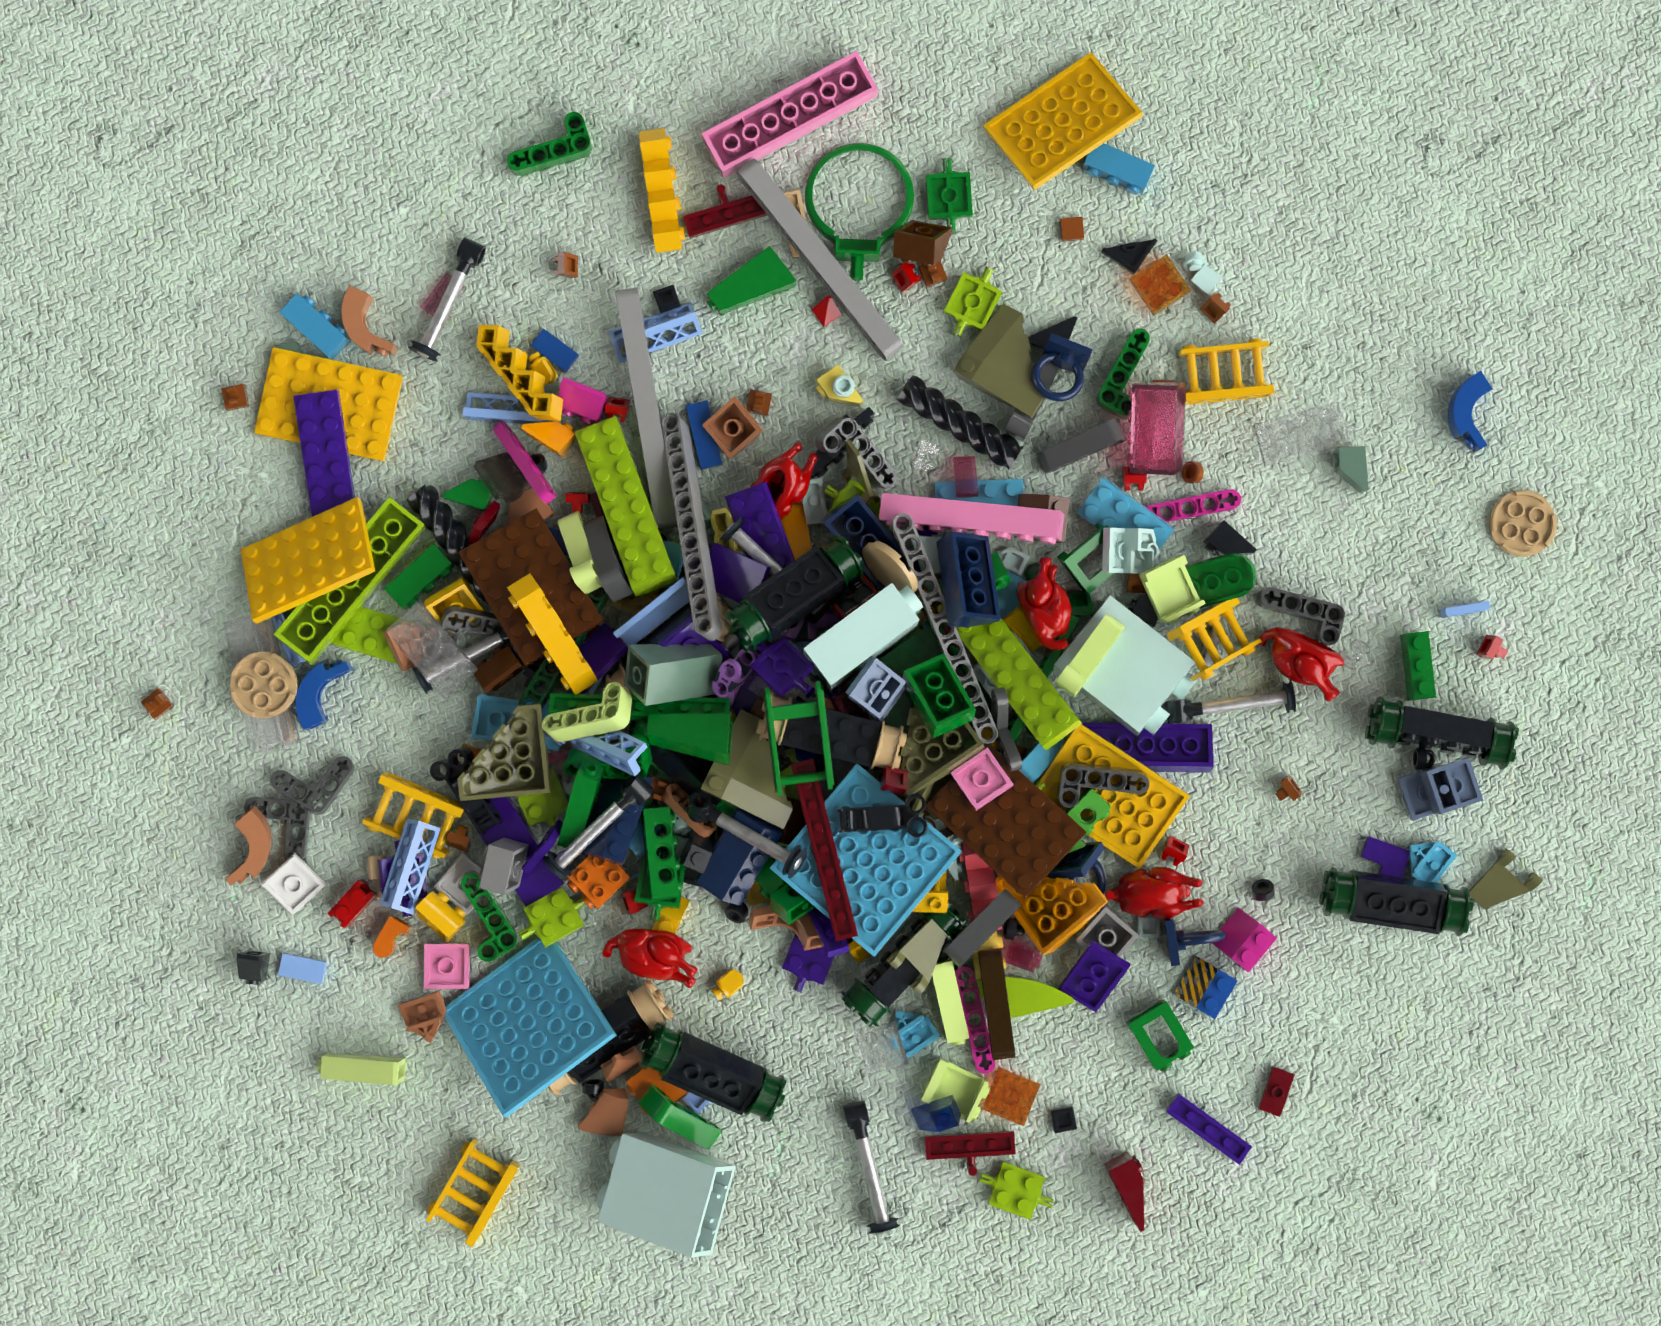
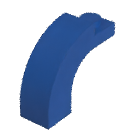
M1482 371L1465 380L1455 390L1448 406V424L1454 439L1463 435L1465 445L1468 449L1473 450L1474 453L1487 446V443L1474 425L1472 409L1475 402L1481 396L1493 389Z
M336 661L330 664V669L327 664L320 663L305 675L296 695V712L303 730H310L328 722L321 705L323 689L332 680L354 671L350 662Z

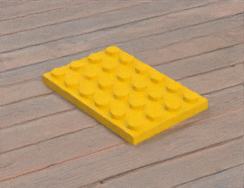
M1090 52L983 126L987 134L1031 188L1036 190L1143 117V114L1128 94Z
M273 347L254 433L300 443L293 395L339 390L349 454L385 462L403 375Z
M358 497L241 549L251 618L256 624L375 572L363 505Z
M1081 724L1069 734L1052 763L1039 778L1046 785L1042 792L1063 811L1067 808L1060 803L1057 796L1060 769L1066 762L1142 771L1149 780V788L1143 794L1095 789L1109 802L1111 808L1109 809V815L1102 821L1098 820L1093 825V831L1088 835L1097 842L1101 841L1105 847L1140 869L1190 795ZM1069 769L1065 776L1067 778H1074L1077 770ZM1091 772L1088 775L1089 781H1095L1099 778L1098 772ZM1113 775L1110 779V783H1119L1121 781V775ZM1138 778L1137 781H1132L1136 786L1139 783H1143L1141 778ZM1081 787L1080 794L1086 789V787ZM1066 791L1063 793L1062 798L1070 800L1073 798L1074 793ZM1084 809L1080 816L1088 818L1091 816L1092 810Z

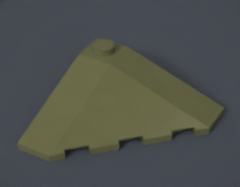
M1003 304L964 352L953 371L959 380L1033 418L1044 399L1035 389L1032 382V368L1035 363L1031 362L1029 351L1032 350L1028 335L1024 334L1022 323L1025 322L1023 314Z
M541 703L518 705L512 712L514 715L506 724L503 723L492 736L494 739L486 749L483 747L473 759L472 766L466 773L463 771L458 777L460 801L551 792V769L546 735L542 729L543 715Z
M915 705L913 708H910L907 726H909L908 736L901 750V756L903 757L901 770L908 771L906 793L909 796L950 774V772L985 749L983 742L969 723L933 738Z
M741 709L732 726L730 765L713 762L701 790L784 829L793 811L791 801L787 800L783 789L785 785L782 786L783 796H778V793H775L769 741H766L765 738L759 741L760 734L756 733L757 724L761 718Z

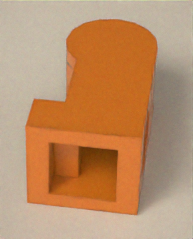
M394 915L389 916L374 942V954L380 958L392 955L400 934H408L412 925Z

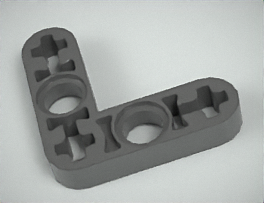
M459 606L447 607L442 614L429 651L432 663L435 665L452 656L461 630L488 636L504 630L500 623L495 628H492V625L499 622L495 614ZM454 614H457V617H454L453 620H450L449 617H453ZM474 617L480 618V622L477 625L469 624L470 619ZM445 632L453 634L448 640L441 639L442 634ZM441 646H443L444 655H440V657L437 658L436 655H439L441 653Z
M1002 687L991 691V716L998 732L996 743L1008 770L1012 772L1022 769V761L1008 729L1009 702L1006 690Z
M346 756L338 757L315 789L284 770L275 771L270 777V783L276 791L313 814L321 815L328 810L353 774L354 764ZM347 762L348 770L340 772L339 765H344ZM335 772L336 775H338V773L340 772L339 776L342 779L339 780L335 775L332 774ZM284 777L285 781L291 785L289 789L282 783L278 786L277 778L282 779ZM329 780H334L337 783L336 788L332 791L325 790V784ZM298 787L305 788V795L301 798L294 797V790ZM322 790V792L325 795L329 796V798L327 799L325 796L322 798V795L319 792ZM321 799L322 807L317 806L314 809L313 802Z
M249 798L244 804L245 813L255 801L260 806H266L265 801H268L266 810H260L265 818L287 820L284 848L285 861L290 857V853L295 851V845L290 846L291 842H302V846H297V853L305 861L310 811L305 809V813L300 814L299 821L304 820V824H292L293 820H298V813H294V809L299 807V804L285 799ZM275 803H280L283 806V812L278 816L274 815L271 809ZM295 827H300L303 830V836L299 840L294 839L291 834L292 829Z

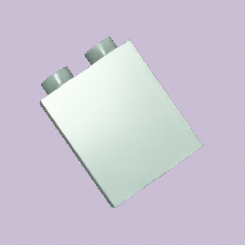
M891 583L803 648V655L813 663L818 677L829 692H831L861 670L871 656L877 658L915 630L920 620L917 615L921 613L920 609L923 608V605L908 585L898 591L893 583Z
M1110 595L1054 664V671L1059 675L1062 673L1103 617L1109 614L1126 627L1080 689V692L1136 736L1139 735L1143 728L1154 735L1170 715L1161 707L1169 696L1173 693L1182 700L1198 681V679L1192 681L1190 677L1193 675L1189 673L1196 662Z
M644 1132L623 1133L621 1138L614 1142L610 1150L609 1161L613 1164V1169L609 1182H606L598 1193L597 1206L601 1208L598 1222L690 1258L711 1255L736 1166Z

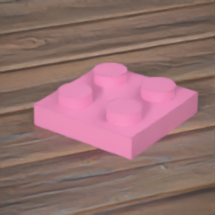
M988 747L950 772L976 811L1013 786L1012 781Z
M425 943L424 989H469L470 943Z

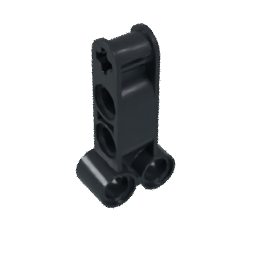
M461 747L452 750L448 755V759L434 762L430 767V774L434 780H446L480 834L485 835L488 829L496 824H501L503 819L490 798L460 801L457 779L463 771L467 772L474 759L471 749ZM458 753L464 756L463 764L458 761ZM441 764L446 768V775H443L440 771Z
M914 793L906 798L905 805L838 809L837 812H840L841 825L839 833L907 828V832L911 836L921 838L928 832L927 822L920 817V814L926 810V800L923 796ZM914 798H919L922 801V807L917 811L910 808V802ZM915 821L923 823L924 828L921 833L915 834L912 832L911 825Z

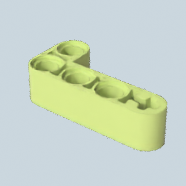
M576 511L558 519L557 522L573 565L570 568V573L575 584L585 594L601 588L602 585L595 570L583 527L585 522L580 512Z
M1106 614L1071 663L1062 671L1056 680V685L1075 697L1126 626L1109 614Z
M611 682L604 688L602 703L549 714L542 721V729L556 742L624 729L630 721L632 696L618 682Z

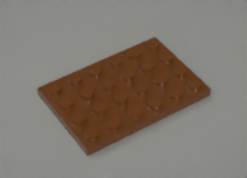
M537 508L459 551L462 560L525 667L544 657L542 652L546 649L538 636L534 635L532 637L525 625L529 622L520 608L515 609L509 601L508 597L511 594L507 587L529 573L545 594L546 599L557 613L572 639L579 637L604 622L588 594H585L575 584L570 573L571 565Z
M984 743L985 749L988 747L1012 781L1013 786L976 811L952 777L930 800L926 808L1026 899L1087 832L1019 770L1010 772L1003 756L989 743Z

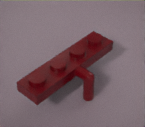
M719 184L716 189L720 205L685 215L683 219L691 239L767 216V214L752 195L729 202L725 186Z
M1014 1130L925 1136L926 1160L966 1158L968 1173L971 1176H975L977 1174L975 1157L1016 1154Z

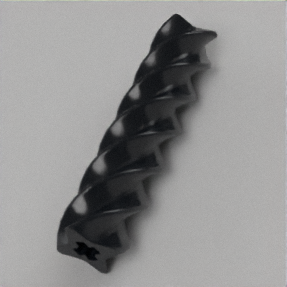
M912 375L897 397V400L902 405L913 407L921 417L932 419L938 428L951 431L957 440L970 443L977 453L988 455L993 463L1005 466L1008 470L1024 447L1020 446L1014 437L1001 434L995 425L982 422L976 413L964 411L957 401L945 399L940 390L926 387L924 381L917 376Z
M423 485L418 491L407 498L408 505L415 513L420 515L422 523L429 531L433 532L436 542L447 551L451 562L460 568L464 579L473 585L477 596L488 605L487 600L459 554V551L472 544L468 541L469 537L466 536L464 524L452 518L451 507L439 501V493L434 486Z

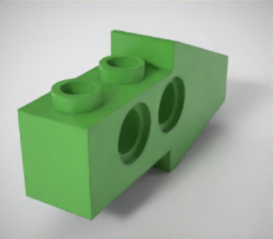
M1086 788L1080 794L1078 803L1073 807L1066 808L1064 812L1087 832L1084 835L1086 837L1093 831V825L1098 820L1102 821L1109 815L1111 806L1094 788ZM1091 809V816L1088 818L1081 817L1082 810ZM1081 839L1070 852L1085 847L1084 840Z

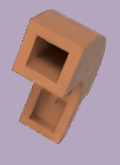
M349 285L343 298L341 309L342 322L347 334L356 345L370 355L374 348H376L375 352L387 357L388 353L395 356L398 347L371 334L367 328L366 315L373 298L370 294Z
M255 805L234 824L248 841L249 855L225 879L231 886L235 882L242 883L250 874L255 878L263 869L271 854L272 832L267 819Z
M769 899L768 907H758L751 910L748 922L751 930L783 926L797 934L804 951L823 947L808 913L788 925L772 910L771 899Z

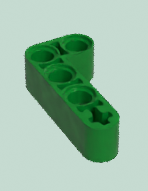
M570 112L566 115L564 123L568 136L510 153L507 158V164L511 172L516 176H523L589 156L592 152V144L582 115L578 112ZM573 121L581 122L578 128H571L570 124ZM580 141L587 143L583 149H577L576 145ZM560 147L566 149L563 155L555 154V151ZM537 154H544L545 157L542 161L537 162L534 160ZM526 157L529 158L531 164H528ZM517 160H520L519 167H516Z
M1142 328L1136 329L1131 333L1096 397L1099 407L1123 420L1132 418L1138 409L1136 400L1122 391L1150 341L1149 333ZM1140 336L1142 338L1141 343L1135 350L1132 347L1136 342V338ZM1123 356H1132L1134 362L1126 364L1123 361ZM1113 374H1120L1123 377V382L1115 383L1112 379ZM1102 394H1111L1113 401L1110 403L1103 401ZM1123 403L1131 405L1132 412H1123L1121 405Z
M633 733L630 736L645 742L647 748L636 759L640 768L638 775L644 779L652 762V755L647 738L642 734ZM636 746L625 748V751L631 753ZM574 747L569 750L563 765L564 772L572 777H576L582 760L604 766L602 778L628 779L631 774Z
M470 870L463 875L461 886L491 933L478 946L479 958L485 962H490L516 945L517 932L492 892L485 889L479 890L481 882L479 880V873ZM468 877H470L472 880L475 878L477 879L475 882V886L478 889V891L475 893V895H472V893L475 892L473 885H467ZM479 896H487L490 900L489 904L486 906L480 905L477 902ZM497 914L501 917L502 921L499 924H492L489 921V917ZM505 933H510L514 939L510 943H505L501 940V936ZM485 945H490L494 948V952L486 955L482 952V948Z
M654 1085L648 1088L638 1102L639 1106L657 1123L709 1150L722 1133V1130L713 1122L674 1102Z

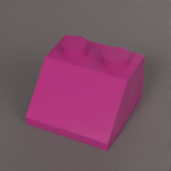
M562 378L558 397L563 399L562 415L570 418L573 415L581 418V422L588 425L599 423L608 400L605 393L570 379Z
M1237 908L1220 929L1226 933V938L1212 944L1244 971L1250 972L1277 937L1240 908Z

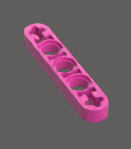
M501 420L493 427V431L538 497L546 504H549L557 496L513 430Z
M1229 489L1145 507L1152 512V508H1156L1155 514L1168 523L1235 509L1240 505L1241 496L1236 490ZM1228 494L1236 498V501L1232 503L1233 506L1226 502L1221 504L1222 508H1219L1217 495H1220V500L1227 498ZM1205 498L1214 500L1215 506L1212 510L1204 508L1203 501ZM1184 502L1192 504L1193 511L1191 514H1184L1182 512L1181 506ZM1163 506L1169 507L1172 511L1171 517L1168 519L1160 516V509Z
M963 965L955 970V976L968 1029L971 1051L977 1070L980 1073L988 1074L995 1067V1060L993 1061L989 1033L974 971L969 966ZM961 970L971 973L967 980L968 984L973 983L974 987L960 989V986H965L963 979L958 978V975L962 974ZM968 991H972L976 995V1000L971 1004H967L963 1000L964 994ZM973 1013L981 1016V1022L976 1026L971 1025L968 1021L969 1016ZM977 1035H983L986 1038V1044L983 1047H976L973 1040ZM989 1049V1053L985 1052V1057L987 1060H991V1063L988 1064L987 1069H984L983 1066H979V1063L982 1062L981 1054L976 1056L975 1052H983Z

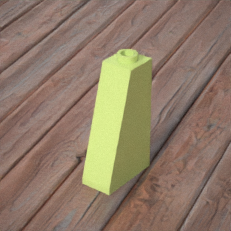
M950 958L937 960L931 977L947 1043H952V1046L966 1043L965 1039H969L953 963Z
M326 1053L318 1060L317 1071L320 1073V1079L398 1085L405 1080L406 1057Z

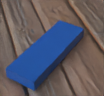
M708 401L686 405L701 470L722 466L718 444L702 426L711 417Z

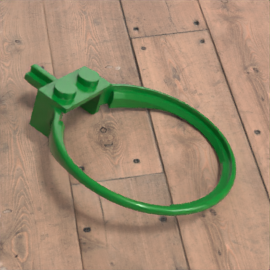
M866 143L846 144L825 154L812 168L805 186V205L811 222L819 233L834 244L836 248L835 259L837 261H851L850 277L854 281L863 280L864 262H879L881 246L893 239L894 232L907 223L914 204L913 183L902 162L889 151ZM850 151H869L890 160L900 171L906 186L905 208L900 218L890 228L881 233V238L877 237V240L839 239V235L834 236L835 231L828 227L818 216L813 204V185L818 172L831 158L833 159L842 153Z

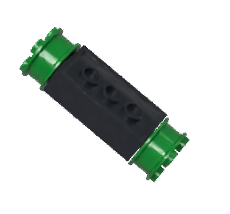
M635 720L636 726L633 724L627 730L629 735L633 733L644 735V723L648 722V720ZM645 736L649 743L652 762L689 796L694 792L702 791L701 787L714 761L650 745L648 736ZM708 794L711 802L716 805L717 810L732 817L737 807Z

